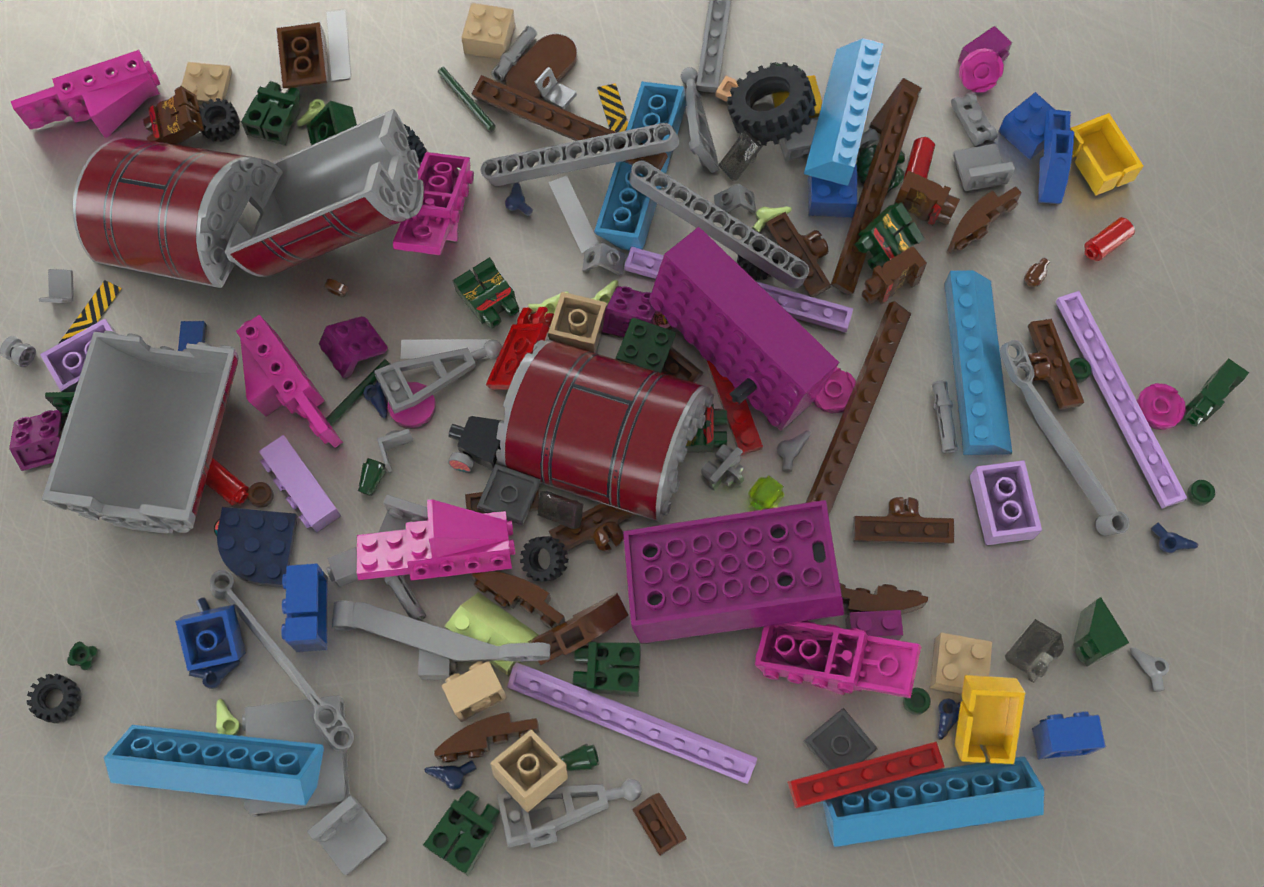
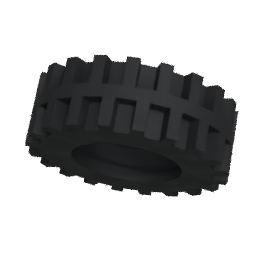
M775 62L770 63V67L763 68V65L758 66V71L754 73L748 71L746 73L747 77L744 80L739 78L736 81L738 87L731 88L730 93L732 96L727 97L729 105L727 108L737 133H740L744 141L748 138L750 144L754 145L757 141H760L761 146H766L768 141H773L774 145L779 144V139L786 138L788 141L792 139L791 134L794 132L800 134L803 131L801 127L803 124H810L809 116L815 115L814 106H816V101L809 78L804 70L799 71L796 65L789 68L786 62H783L781 66H776ZM776 92H789V96L784 103L776 108L767 111L751 109L764 96Z

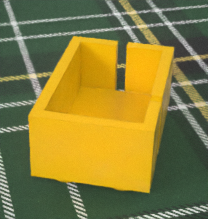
M1110 113L1070 128V131H1074L1072 158L1076 157L1075 164L1096 196L1112 190L1115 185L1119 187L1136 179L1144 165Z
M964 675L961 696L963 701L960 703L954 745L961 761L985 763L986 757L980 745H983L990 763L1014 764L1025 691L1017 678Z

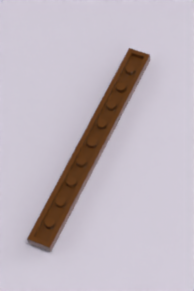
M483 75L480 76L471 93L474 98L574 141L617 133ZM622 144L619 149H622L626 144ZM660 153L623 162L633 166L637 161H646L661 171L668 155Z
M904 85L896 88L831 282L833 287L847 295L854 294L867 254L859 252L855 244L860 239L859 233L881 212L919 97Z
M895 301L890 302L887 306L806 503L826 500L828 515L832 510L911 316L908 310Z

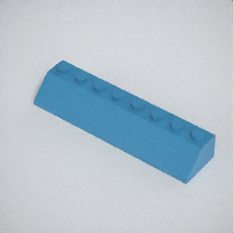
M862 38L836 49L804 171L805 175L846 186L849 185L855 168L883 43Z
M642 81L626 131L667 123L672 126L678 135L687 105L684 86ZM670 135L664 136L662 140L668 139ZM648 139L643 140L641 143L645 144ZM673 150L670 152H665L668 155V158L661 169V171L665 174L667 172ZM623 161L616 162L594 232L620 249L630 250L631 247L643 250L657 203L631 186L630 174L632 165ZM636 174L639 177H645L643 174ZM655 186L657 189H662V186Z
M974 270L950 271L944 286L963 455L1012 454L991 280Z
M131 725L105 755L104 761L111 783L306 805L317 788L324 747L321 744Z
M1023 756L1015 758L1014 764L985 762L937 769L823 801L828 830L834 847L1044 815V788L1026 757Z

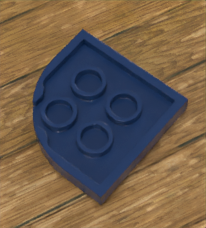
M222 507L217 532V545L225 565L238 578L248 583L283 587L282 577L283 574H286V566L290 565L298 518L297 514Z

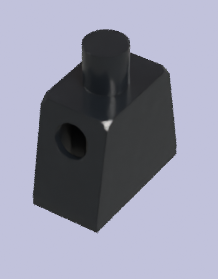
M470 416L465 427L456 424L451 425L448 437L459 440L457 447L460 453L468 455L474 462L489 470H493L494 465L497 464L496 451L498 449L501 450V440L497 439V431L501 420Z

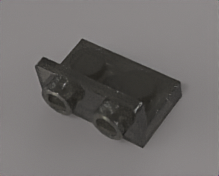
M1035 619L1006 653L1005 659L1027 673L1028 679L1034 683L1038 677L1041 678L1045 675L1051 661L1054 658L1057 659L1062 654L1064 649L1062 635Z

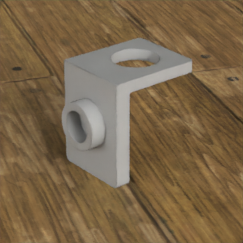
M549 67L535 81L543 100L563 110L577 96L576 91L557 82L552 69ZM549 76V84L543 88V81Z
M736 184L714 195L715 205L725 212L740 206L751 213L756 212L754 193L740 184ZM745 195H747L750 205L746 202Z
M600 243L585 251L582 271L586 272L594 267L601 266L620 276L624 271L626 255L604 243ZM595 253L593 261L589 264L591 255Z
M48 269L49 297L39 298V302L64 303L74 301L73 270Z
M409 429L402 431L394 430L388 432L386 436L377 438L388 472H391L392 469L386 450L413 442Z
M550 807L528 812L532 829L553 820ZM554 825L527 831L531 848L557 842ZM548 833L546 836L536 838L540 834Z

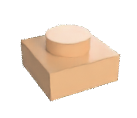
M725 76L716 91L715 97L727 102V97L732 96L730 93L731 88L738 87L737 80Z

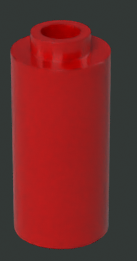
M920 137L914 140L904 179L908 171L927 179L935 150V143L930 138Z
M1124 217L1118 218L1085 243L1086 256L1089 259L1100 261L1135 234L1134 226L1128 219Z
M212 457L205 484L230 505L243 504L248 498L249 494L247 492L249 487Z

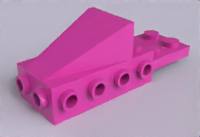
M136 50L53 78L54 87L10 102L14 111L30 130L42 128L46 124L62 121L70 116L75 123L87 121L91 118L106 138L147 98L159 95L160 92L157 86L161 84L150 61H145L140 50Z
M426 152L417 172L418 180H423L424 189L421 209L417 215L400 223L393 240V249L441 255L446 240L458 241L459 211L464 209V197L469 195V184H473L474 171L470 168V157Z
M260 314L252 320L243 323L236 332L241 341L246 399L265 417L280 406H286L292 414L296 412L300 417L307 419L311 430L317 437H320L324 444L329 442L336 448L343 443L318 408L320 404L325 402L324 398L276 331Z
M433 499L427 500L428 520L407 522L406 529L357 535L358 580L410 574L411 580L512 569L511 555H515L514 540H509V536H513L512 521H507L506 511L482 514Z
M806 620L764 626L759 649L756 653L755 666L764 673L763 676L766 678L778 680L779 677L788 678L789 682L795 684H803V681L811 682L815 687L828 689L843 696L845 693H852L853 690L862 692L863 689L911 698L921 646L917 643L868 636L865 631L857 628L849 630L832 624H826V626L818 625Z

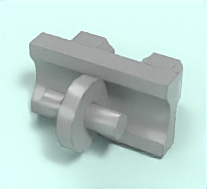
M723 444L715 455L716 458L723 462L718 468L711 461H708L701 469V474L709 481V487L712 490H715L726 477L728 478L724 481V484L728 487L733 482L741 484L744 481L741 475L744 467L739 464L735 468L741 461L740 455L743 453L738 447L733 450Z

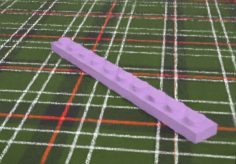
M631 247L624 266L625 271L656 279L664 255ZM757 282L793 318L847 332L853 308Z
M1080 291L1058 297L1056 304L1081 353L1090 364L1091 372L1161 508L1163 509L1186 500V494Z
M518 662L512 668L507 688L746 784L750 780L757 758Z

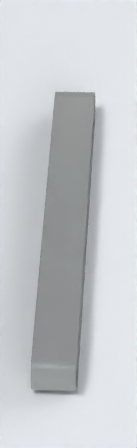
M660 123L488 159L482 163L480 171L482 176L492 185L502 186L670 152L677 148L679 138L670 124ZM670 135L668 139L662 140L664 136ZM648 139L645 144L640 145L643 140ZM622 144H626L622 149H619ZM604 148L601 153L597 154L599 149ZM582 152L580 157L575 158L578 153ZM560 157V159L554 163L555 159Z
M637 161L633 164L630 184L634 189L692 226L700 227L708 236L788 287L799 288L803 285L809 273V267L804 261L648 162ZM636 174H643L645 177H639ZM655 186H662L665 189L660 190L657 189ZM675 198H681L684 202H678ZM699 210L703 214H697L694 211ZM718 222L722 227H718L714 223ZM733 235H739L742 239H736ZM753 247L760 248L761 252L755 251ZM772 260H779L781 264H775ZM792 272L799 273L801 277L794 276Z

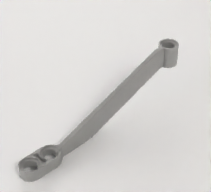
M1011 340L1003 344L1000 348V356L1011 381L1022 389L1037 424L1098 512L1099 517L1096 520L1098 532L1104 536L1125 533L1129 528V518L1125 513L1117 512L1113 501L1032 385L1034 369L1023 344L1017 340ZM1009 346H1013L1016 349V358L1009 355ZM1019 367L1023 368L1026 372L1025 380L1019 378L1017 374Z
M225 570L216 571L210 578V591L212 595L218 599L226 598L230 605H235L237 614L314 706V723L330 747L338 752L348 750L354 740V734L341 714L333 705L324 703L319 699L295 666L234 594V578L232 574ZM218 581H226L229 584L224 589H219L215 586ZM324 710L330 711L334 716V720L329 724L321 723L318 718L320 712ZM337 732H345L348 735L349 741L346 745L340 746L334 742V735Z
M334 602L332 629L351 631L359 628L458 662L499 660L541 661L550 659V644L514 643L495 646L364 602Z

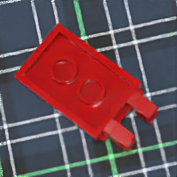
M530 307L522 309L517 318V324H512L486 386L492 390L509 389L512 379L525 355L533 353L534 344L538 341H545L554 313H547L548 308L539 307L535 314H530L532 312Z

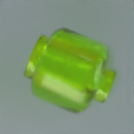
M769 475L766 478L759 477L748 492L749 498L752 499L750 505L757 510L776 508L784 497L782 490L784 486Z

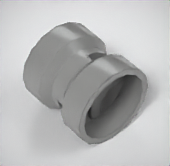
M10 336L2 343L0 355L8 360H13L20 367H26L34 360L36 349L28 343L23 344L19 338Z

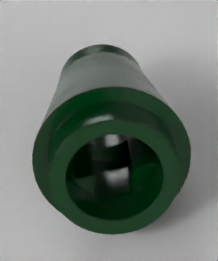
M367 458L366 463L362 465L358 492L372 496V493L386 472L384 470V463Z
M588 744L582 745L559 756L566 764L567 771L593 770L594 766L599 765V758L594 744L589 746Z

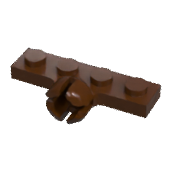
M786 212L766 222V227L777 245L808 265L809 273L803 283V287L808 295L815 297L831 288L830 282L817 263L818 259L829 252L826 240L821 238L822 234L818 230H814L806 235H800ZM795 272L797 277H801L799 273Z
M1053 320L1032 321L1027 326L1037 352L1029 353L1028 355L1034 369L1032 381H1048L1059 410L1081 406L1084 400Z
M895 497L889 501V513L885 517L854 516V541L953 544L954 518L921 517L917 499L908 497V499Z
M600 503L548 532L552 538L559 539L558 543L565 545L563 550L568 551L587 540H593L599 550L610 551L612 548L608 544L610 542L609 538L615 547L619 546L624 540L623 531L619 524L635 514Z

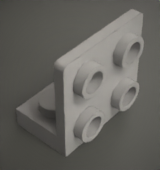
M996 144L956 150L953 153L965 191L1008 184L1015 170L1013 162H1002Z
M387 494L384 501L387 513L379 532L406 529L407 522L428 520L427 507Z
M351 795L307 831L314 841L322 845L344 875H348L387 841V837L359 801Z

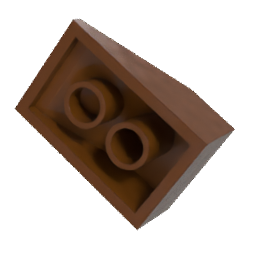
M320 22L276 28L283 89L327 83L328 55L326 37Z

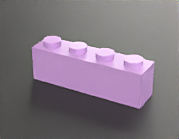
M284 435L259 451L264 458L260 461L268 473L274 472L276 478L273 481L280 491L286 489L289 494L286 497L287 501L294 510L299 508L303 513L299 518L307 529L312 526L317 533L341 516Z

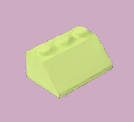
M479 592L460 605L445 625L446 630L495 646L529 643L528 641L539 636V634ZM499 660L489 662L509 676L514 664L520 661Z

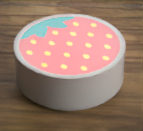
M460 452L452 453L448 461L452 468L465 473L470 472L474 465L471 457Z

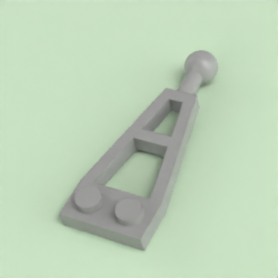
M687 67L681 73V80L687 85L685 94L691 138L689 147L693 154L698 155L702 166H706L713 173L720 169L702 100L696 89L695 82L697 81L698 73L694 68Z
M489 340L485 343L484 348L471 353L468 348L395 362L374 372L395 414L419 404L476 367L475 361L487 356L489 358H497L502 345L497 340ZM464 359L465 363L449 373L446 372L442 364ZM433 365L439 379L413 395L402 372Z
M628 779L621 787L606 791L603 784L557 787L544 799L563 798L566 815L534 829L554 825L555 832L607 809L608 801L623 797L630 801L638 799L641 795L642 787L634 779ZM509 792L498 794L497 799L508 848L530 843L527 831L534 829L531 827L529 814ZM572 797H598V801L574 810ZM548 833L540 834L536 838L546 836Z

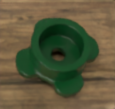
M81 641L76 642L69 652L67 663L71 666H80L82 670H88L92 666L91 661L97 655L98 649L95 646H86Z

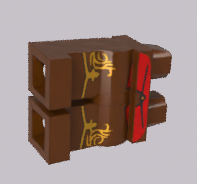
M180 86L174 90L175 95L159 102L156 106H150L148 108L149 116L143 119L145 128L153 132V134L146 137L147 140L177 145L203 131L201 115L198 113L200 110L197 96Z
M908 171L894 204L902 202L907 212L915 214L920 220L928 221L927 224L934 226L936 220L948 225L960 199L949 195L950 187L944 186L943 188L936 182Z
M911 246L886 262L883 267L879 265L874 268L871 278L865 281L866 289L862 291V297L868 305L877 300L881 304L887 302L888 298L892 297L897 289L907 283L911 287L919 284L927 262L914 246Z

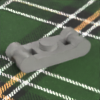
M974 92L965 94V97H956L951 100L956 115L975 146L983 144L985 140L992 141L997 138V131L989 123L977 102V96ZM968 105L969 109L965 110L964 106Z

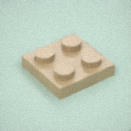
M187 62L181 86L197 96L198 105H202L204 102L209 104V99L216 102V98H220L222 102L226 98L232 69L228 65Z

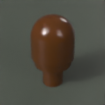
M1042 258L1038 264L1035 263L1030 266L1024 276L1026 285L1033 288L1041 285L1047 276L1048 271L1046 268L1050 263L1048 259Z

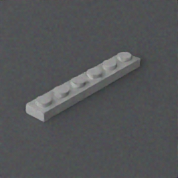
M709 0L696 83L697 91L716 93L718 89L731 0Z

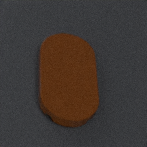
M561 34L544 36L508 71L506 85L541 99L542 96L535 81L549 67L552 69L558 82L576 63L577 49L575 43L569 37ZM549 76L544 79L543 88L549 84Z

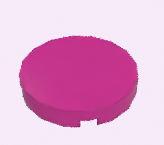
M987 48L977 49L969 53L962 61L959 68V78L968 90L976 93L986 92L997 84L996 81L999 77L1001 78L1004 64L1001 57L994 50Z
M836 367L814 400V404L822 411L828 413L844 412L856 383L852 374Z
M407 382L413 395L427 387L419 382ZM433 395L419 404L395 414L388 402L391 418L404 428L421 427L422 424L432 419L436 409V401Z
M1155 383L1146 387L1140 392L1136 400L1149 426L1158 430L1173 428L1183 419L1186 412L1183 397H1180L1174 387L1167 384Z

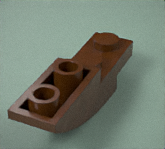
M1017 186L999 197L992 190L978 200L961 219L947 251L950 254L957 249L961 251L972 240L983 238L988 233L987 229L991 222L995 221L1002 212H1010L1018 205L1017 201L1022 192Z
M487 571L471 574L475 582L473 585L483 593L488 591L495 596L493 599L505 608L508 605L514 609L520 601L521 608L530 614L533 611L541 616L540 621L549 628L556 627L565 622L564 615L548 605L551 600L550 593L525 579L501 572Z
M840 583L842 601L846 605L845 615H848L850 612L901 610V615L923 608L928 602V597L923 596L919 591L907 590L905 592L897 590L896 586L890 584L878 585L874 594H871V591L868 589L856 588V590L846 588V585Z
M615 593L573 615L572 619L528 642L550 644V659L538 661L541 666L562 654L565 656L589 643L629 615L618 593Z
M510 712L481 719L466 726L445 740L434 751L435 757L438 760L442 759L443 763L457 761L458 756L468 755V758L483 757L484 752L490 751L489 741L493 740V744L508 742L510 737L519 736L520 739L531 729L535 733H540L538 720L534 718L512 722Z

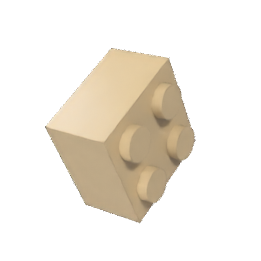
M471 2L461 37L464 54L500 59L501 55L506 53L510 47L515 29L514 10Z
M561 292L548 332L549 340L596 353L603 330L607 303Z
M940 633L934 641L929 689L962 694L964 675L989 676L992 641Z
M483 661L477 662L469 667L470 671L462 675L456 673L445 680L446 683L441 685L460 722L507 698L489 661L485 663Z
M532 729L490 762L494 778L527 813L568 779L566 764Z

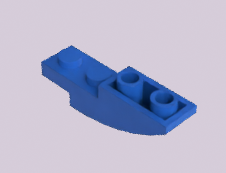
M1049 109L1045 112L1044 156L1040 158L1039 203H1062L1071 167L1074 131H1070L1071 111Z

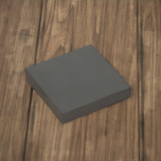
M495 464L477 505V510L485 513L506 511L508 521L523 526L541 484V479Z
M844 708L804 740V743L827 771L862 762L878 749Z

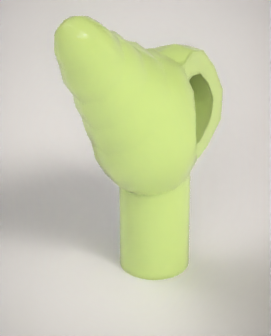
M319 99L312 101L307 112L297 121V126L308 124L324 108V102Z
M789 206L759 208L756 212L758 221L752 229L760 233L766 222L784 212L788 214L792 208Z
M613 280L604 289L599 291L594 298L590 299L606 302L608 305L618 286V281Z
M561 293L544 300L541 304H528V307L532 309L531 313H536L539 307L548 308L547 313H555Z
M218 699L216 706L217 734H238L240 722L230 714L224 700Z

